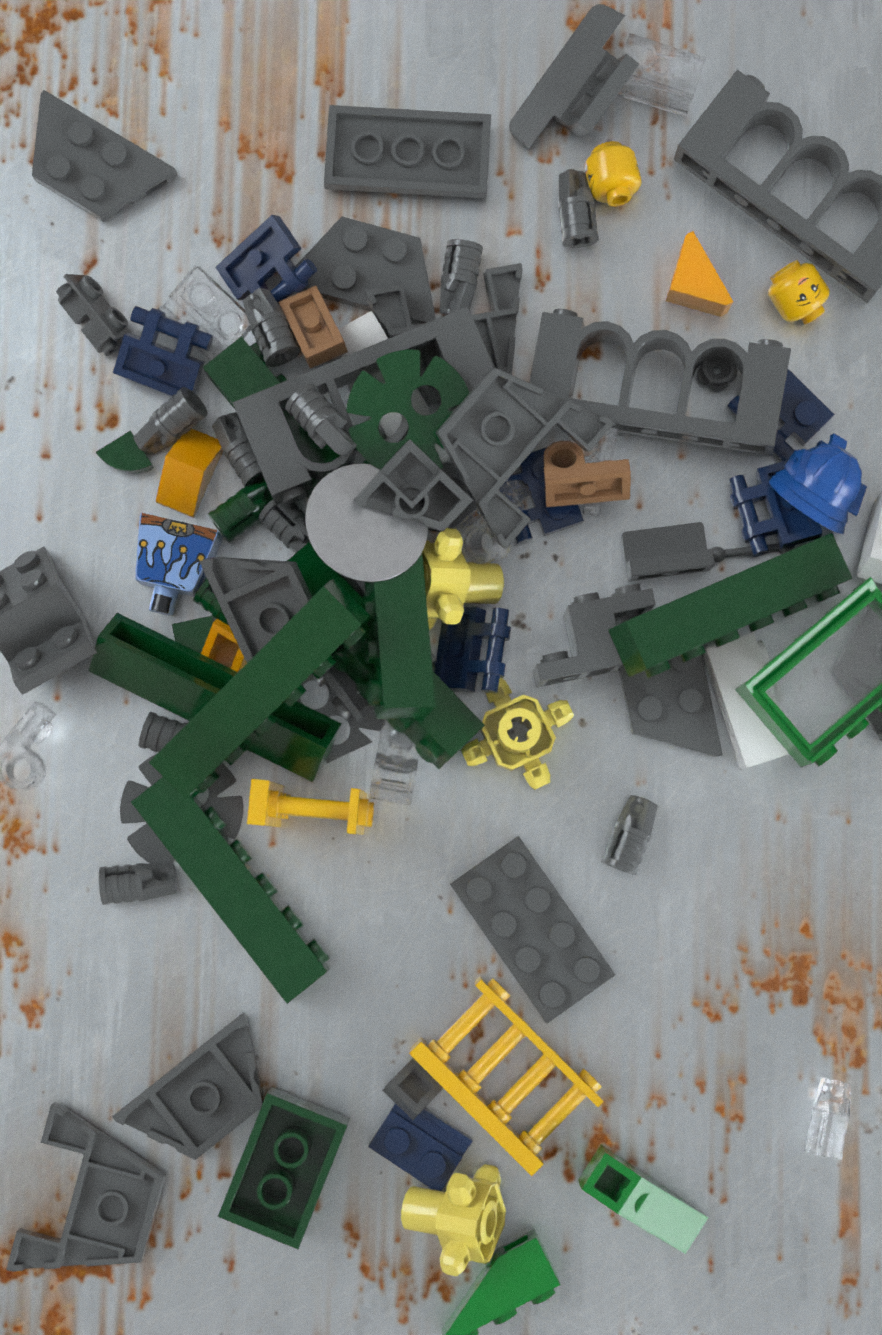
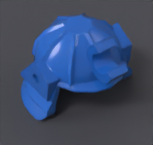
M833 433L830 435L828 444L821 440L817 443L816 447L809 450H794L784 466L785 469L776 472V475L769 480V484L781 497L803 514L836 533L844 534L846 523H848V512L855 516L858 515L867 486L861 483L862 471L857 459L845 450L847 441Z

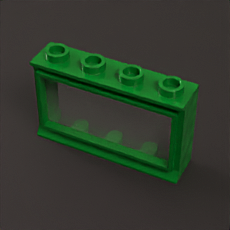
M871 577L855 587L851 594L825 613V616L800 634L792 644L768 661L753 677L735 689L801 768L813 762L818 767L824 764L838 752L834 744L845 735L850 740L869 725L865 718L876 708L882 713V593Z

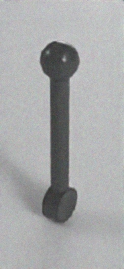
M779 542L767 544L769 552L779 551L780 554L795 549V545L781 549ZM717 546L712 548L714 562L718 563L727 557L753 554L751 547L725 550Z

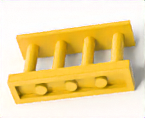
M251 779L247 824L281 827V820H288L290 815L348 821L347 834L364 835V827H372L374 802H369L367 793L361 789L351 788L350 802L291 797V794L284 793V785L270 780Z
M480 976L474 983L483 994L438 1041L433 1039L428 1044L421 1037L410 1048L409 1054L533 1176L544 1165L542 1157L538 1154L543 1149L540 1144L586 1097L599 1107L604 1102L597 1093L602 1086L584 1068L578 1074L506 1002L511 995L494 978L487 983ZM496 1006L513 1025L468 1071L463 1069L458 1074L447 1063L451 1058L449 1053ZM526 1036L543 1055L498 1102L493 1100L488 1104L477 1093L482 1088L479 1083ZM557 1066L574 1085L529 1132L524 1130L519 1135L508 1124L512 1119L510 1113Z

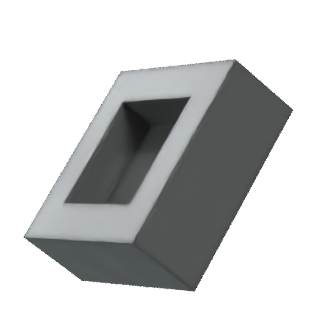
M412 1058L382 1091L414 1120L441 1092L443 1087Z

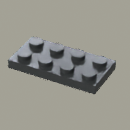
M329 105L324 188L327 190L486 199L491 114Z
M519 836L450 883L546 1023L552 1021L616 975Z

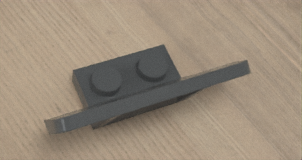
M604 4L593 6L510 121L509 129L513 137L525 147L531 148L552 118L579 137L591 133L639 66V63L628 54L616 59L602 48L625 17L624 14Z

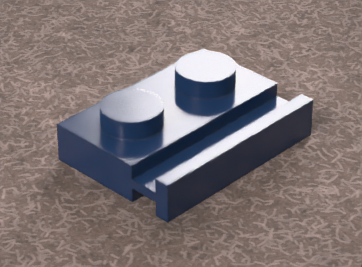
M395 1103L368 1147L431 1189L442 1191L463 1158L464 1153L473 1142V1138L426 1107L412 1120Z

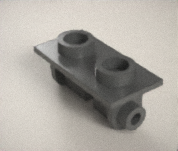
M65 274L63 277L68 283L63 284L56 291L59 296L58 303L64 308L75 324H80L88 316L90 321L81 331L98 353L103 352L105 356L112 355L119 348L116 341L123 340L124 334L131 333L127 328V319L119 310L108 304L102 296V287L92 277Z

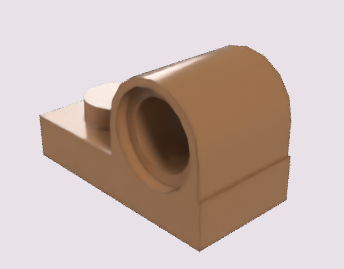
M317 286L279 302L291 327V332L294 334L299 345L300 352H302L310 369L348 352L346 344Z
M571 441L552 443L544 451L546 507L629 500L631 486L629 459L585 463L582 448Z

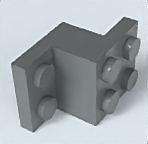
M45 546L37 551L23 553L12 565L0 571V652L8 661L13 683L22 695L97 653L84 614L59 578L53 558Z
M632 584L616 588L615 593L611 597L600 599L598 592L574 597V602L567 606L563 614L572 657H568L567 651L542 656L541 664H537L533 671L536 688L617 672L623 666V663L608 629L615 627L616 621L634 618L652 610L656 605L653 589L641 590L640 584Z

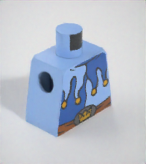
M141 513L135 576L136 581L141 585L154 588L149 611L173 616L178 594L195 596L207 578L199 561L208 557H216L221 546L223 536L218 530Z

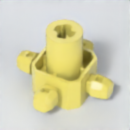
M446 528L444 531H441L434 543L426 540L422 551L429 630L434 627L437 619H441L445 624H458L464 612V603L496 604L503 593L504 577L500 565L497 563L466 562L461 552L463 545L462 536L458 530Z
M500 678L498 693L485 692L489 704L494 703L495 708L485 712L482 720L485 726L480 731L484 740L478 741L477 738L461 749V753L468 766H477L487 762L486 757L490 755L493 756L496 765L500 768L513 771L523 766L526 771L523 773L528 785L536 790L550 783L551 775L546 763L541 764L539 758L549 754L552 750L556 737L551 727L554 725L557 728L568 723L574 714L567 700H559L548 704L545 711L542 710L538 699L524 694L511 700L509 695L512 694V691L506 681ZM519 722L520 725L524 724L527 727L526 741L517 742L518 737H515L514 740L509 737L507 732L512 729V723Z
M484 1164L476 1171L473 1178L466 1174L455 1173L449 1180L446 1192L412 1186L405 1194L401 1209L402 1226L407 1230L438 1236L442 1247L439 1258L440 1266L447 1275L458 1276L465 1270L469 1261L487 1264L492 1258L505 1226L506 1208L499 1189L501 1177L498 1168Z

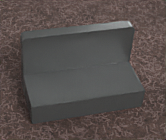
M702 522L627 531L621 536L628 582L707 572L715 566L713 549H707Z

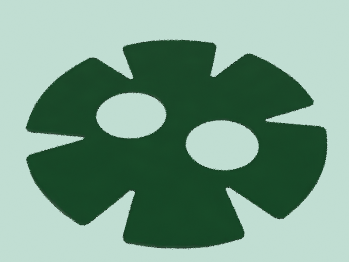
M395 351L385 354L376 360L386 382L385 384L366 371H362L357 377L348 397L346 412L368 416L371 419L350 427L348 431L353 441L357 444L356 448L359 453L375 468L381 470L409 439L440 469L443 468L434 444L439 445L443 449L444 447L435 432L453 413V411L448 409L459 405L469 394V390L455 368L442 358L434 356L424 374L420 376V351ZM430 385L439 391L441 405L435 413L421 415L412 407L411 396L419 386ZM391 412L403 415L409 426L406 437L397 443L385 441L378 429L381 418Z

